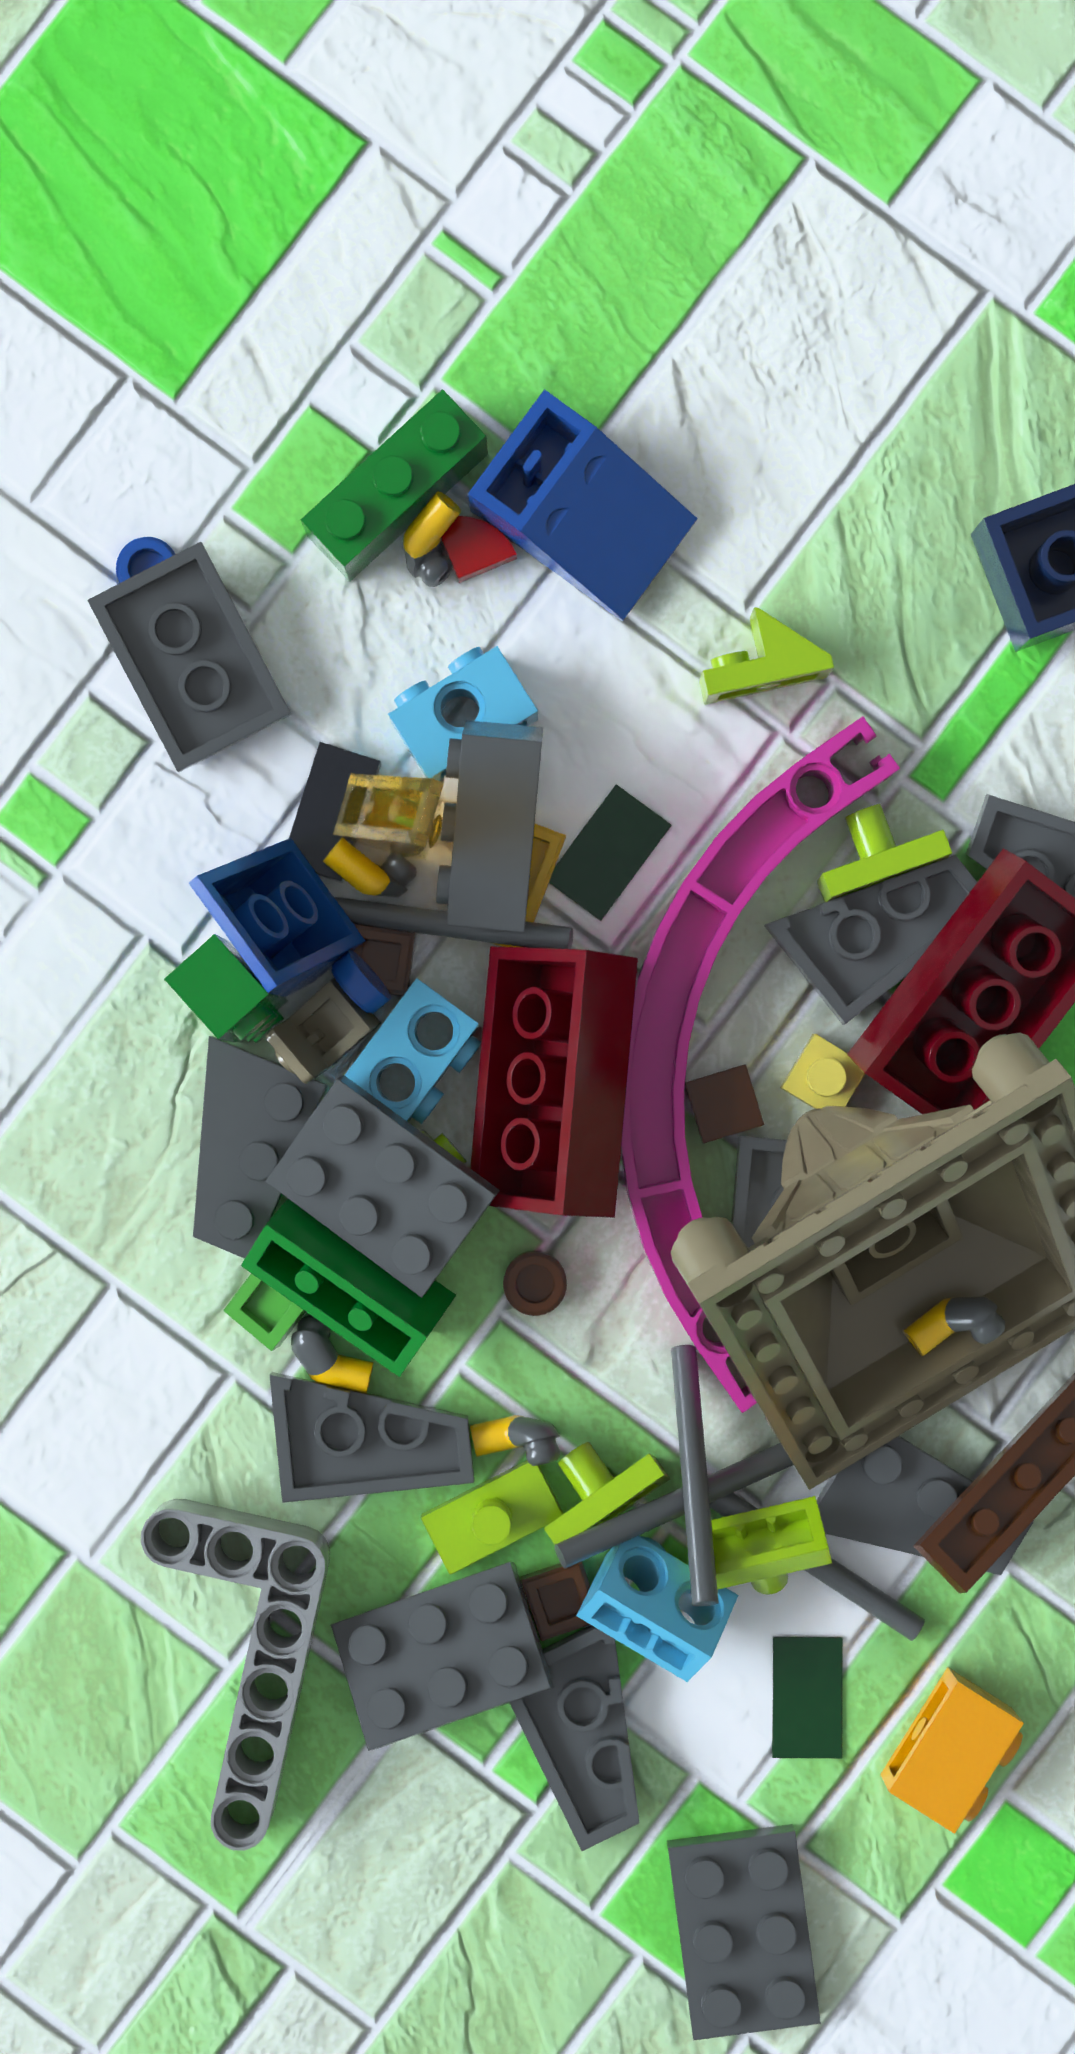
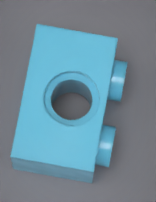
M498 646L485 654L480 647L469 650L449 664L448 668L452 674L432 687L429 686L426 680L421 681L394 699L398 708L388 713L391 723L431 787L446 776L450 738L462 739L464 727L452 726L442 716L445 705L451 699L460 696L472 699L479 707V713L474 721L530 726L538 721L537 708Z

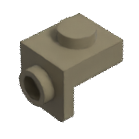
M334 977L288 1019L271 1029L265 1037L275 1049L276 1057L281 1065L289 1072L296 1074L303 1083L308 1084L335 1065L381 1022L374 1014L362 1010L346 994Z

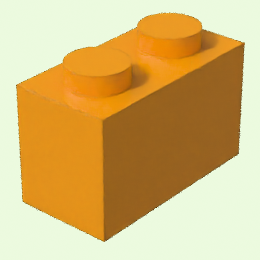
M947 1667L880 1775L891 1794L955 1834L964 1819L968 1822L972 1821L982 1809L988 1796V1788L985 1785L998 1764L1002 1767L1006 1766L1017 1753L1023 1738L1022 1733L1019 1731L1024 1723L1012 1707Z

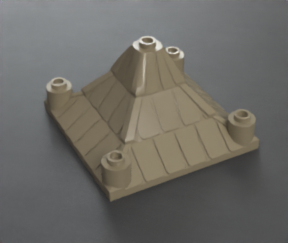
M1026 1034L998 1035L981 1047L972 1068L973 1079L990 1101L975 1110L971 1105H965L898 1119L894 1114L868 1108L825 1106L822 1109L818 1108L806 1112L797 1120L787 1136L781 1185L784 1190L752 1236L754 1245L747 1247L733 1224L726 1218L702 1217L689 1222L681 1229L671 1250L673 1263L704 1311L764 1413L765 1419L809 1490L1075 1328V1086L1072 1077L1057 1059L1049 1062ZM987 1297L997 1304L996 1312L1005 1320L1006 1326L1004 1332L988 1344H981L975 1341L969 1330L957 1331L926 1355L921 1356L903 1333L905 1328L945 1298Z

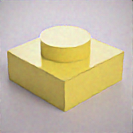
M812 1034L780 1088L814 1109H822L825 1106L845 1107L865 1073L847 1055L848 1053L819 1035Z

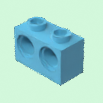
M416 978L345 1076L408 1123L413 1118L422 1125L444 1095L435 1086L449 1067H452L460 1073L480 1047L481 1041L473 1036L480 1027V1024ZM431 1013L446 1015L453 1025L451 1041L439 1050L425 1048L417 1036V1028L420 1021ZM393 1064H402L408 1067L415 1079V1087L412 1094L400 1102L392 1101L385 1097L379 1084L382 1072Z
M637 1536L612 1547L605 1555L576 1616L688 1682L712 1658L739 1595L727 1588L718 1589V1604L712 1606H693L689 1565L667 1553L655 1540ZM625 1577L632 1580L640 1591L632 1588L625 1580ZM681 1611L687 1613L694 1621V1624L689 1622L682 1615Z

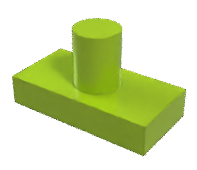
M876 804L845 817L860 860L822 873L817 880V884L825 903L946 859L952 854V850L944 829L896 846L881 804Z
M586 1442L569 1452L558 1462V1465L583 1501L547 1525L544 1530L555 1545L619 1516L670 1480V1477L656 1457L649 1453L613 1478L590 1442Z
M526 1460L422 1513L421 1520L449 1575L545 1527L563 1515V1511L540 1466H532Z
M816 1496L711 1520L717 1590L751 1582L752 1587L757 1592L766 1595L775 1594L786 1586L788 1573L832 1563Z

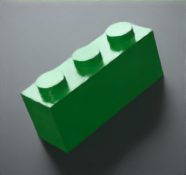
M442 389L300 519L307 537L350 582L406 531L437 491L446 494L488 455L487 437Z
M213 934L164 978L218 1040L242 1043L244 1040L248 1042L253 1040L255 1043H258L265 1038V1035L284 1020V1017L278 1010L288 1000L282 996L269 994L231 941L216 934Z
M287 1199L268 1221L241 1264L244 1269L398 1377L402 1375L456 1297L455 1293L435 1280L427 1293L421 1298L290 1199Z

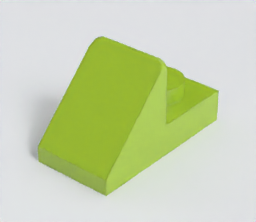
M754 607L750 615V624L758 658L749 660L747 651L733 652L715 657L710 660L712 668L702 671L699 684L703 702L706 705L824 679L829 676L834 669L832 656L763 610Z

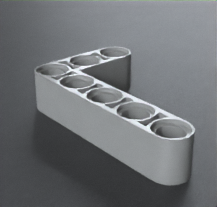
M172 1499L164 1502L146 1520L142 1528L141 1545L146 1556L152 1562L163 1567L261 1588L211 1813V1829L215 1838L223 1846L231 1850L245 1851L255 1847L264 1838L275 1810L330 1563V1547L326 1538L318 1530L309 1526L187 1499ZM165 1518L181 1520L187 1526L190 1533L189 1543L182 1547L168 1545L159 1533L160 1521ZM228 1532L244 1534L252 1544L253 1555L243 1561L229 1558L221 1547L222 1535ZM291 1546H303L309 1549L316 1560V1568L307 1574L291 1572L283 1561V1551ZM279 1609L292 1611L299 1617L302 1631L292 1637L281 1636L271 1628L269 1615ZM264 1673H274L285 1681L288 1693L279 1699L266 1698L257 1690L255 1678ZM249 1737L263 1738L271 1745L274 1756L264 1762L249 1759L243 1752L241 1742ZM237 1800H245L257 1809L260 1818L251 1824H241L230 1816L227 1805Z

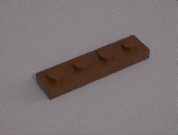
M1075 1373L913 1545L958 1593H967L1075 1476Z

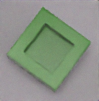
M253 1274L249 1275L223 1310L270 1351L281 1346L306 1313V1311Z

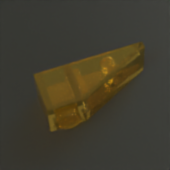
M350 774L333 835L388 853H397L403 857L426 860L429 849L437 842L442 828L440 810L444 799V782L433 778Z

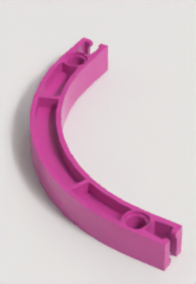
M864 716L796 762L755 795L715 837L674 896L655 931L636 980L621 1144V1159L627 1196L641 1244L664 1296L693 1344L742 1413L757 1402L747 1385L740 1389L726 1365V1359L729 1357V1354L722 1342H714L704 1336L703 1322L706 1315L671 1257L673 1244L681 1229L689 1222L702 1218L692 1183L685 1139L684 1085L689 1041L699 1000L715 958L738 915L764 879L799 843L900 769L890 754L883 759L878 755L869 762L874 772L848 785L843 781L840 772L831 764L830 759L851 741L857 746L862 741H865L867 744L876 738L875 732ZM805 776H814L823 781L828 789L826 805L820 808H811L804 805L796 794L798 780Z

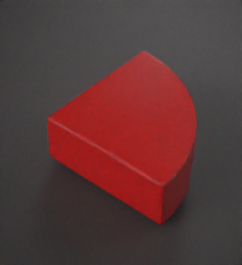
M458 516L440 538L459 583L517 559L513 546L504 534L491 524L477 518Z

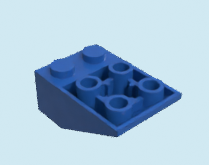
M545 389L468 493L469 508L473 514L497 528L505 537L622 622L698 519L602 431Z

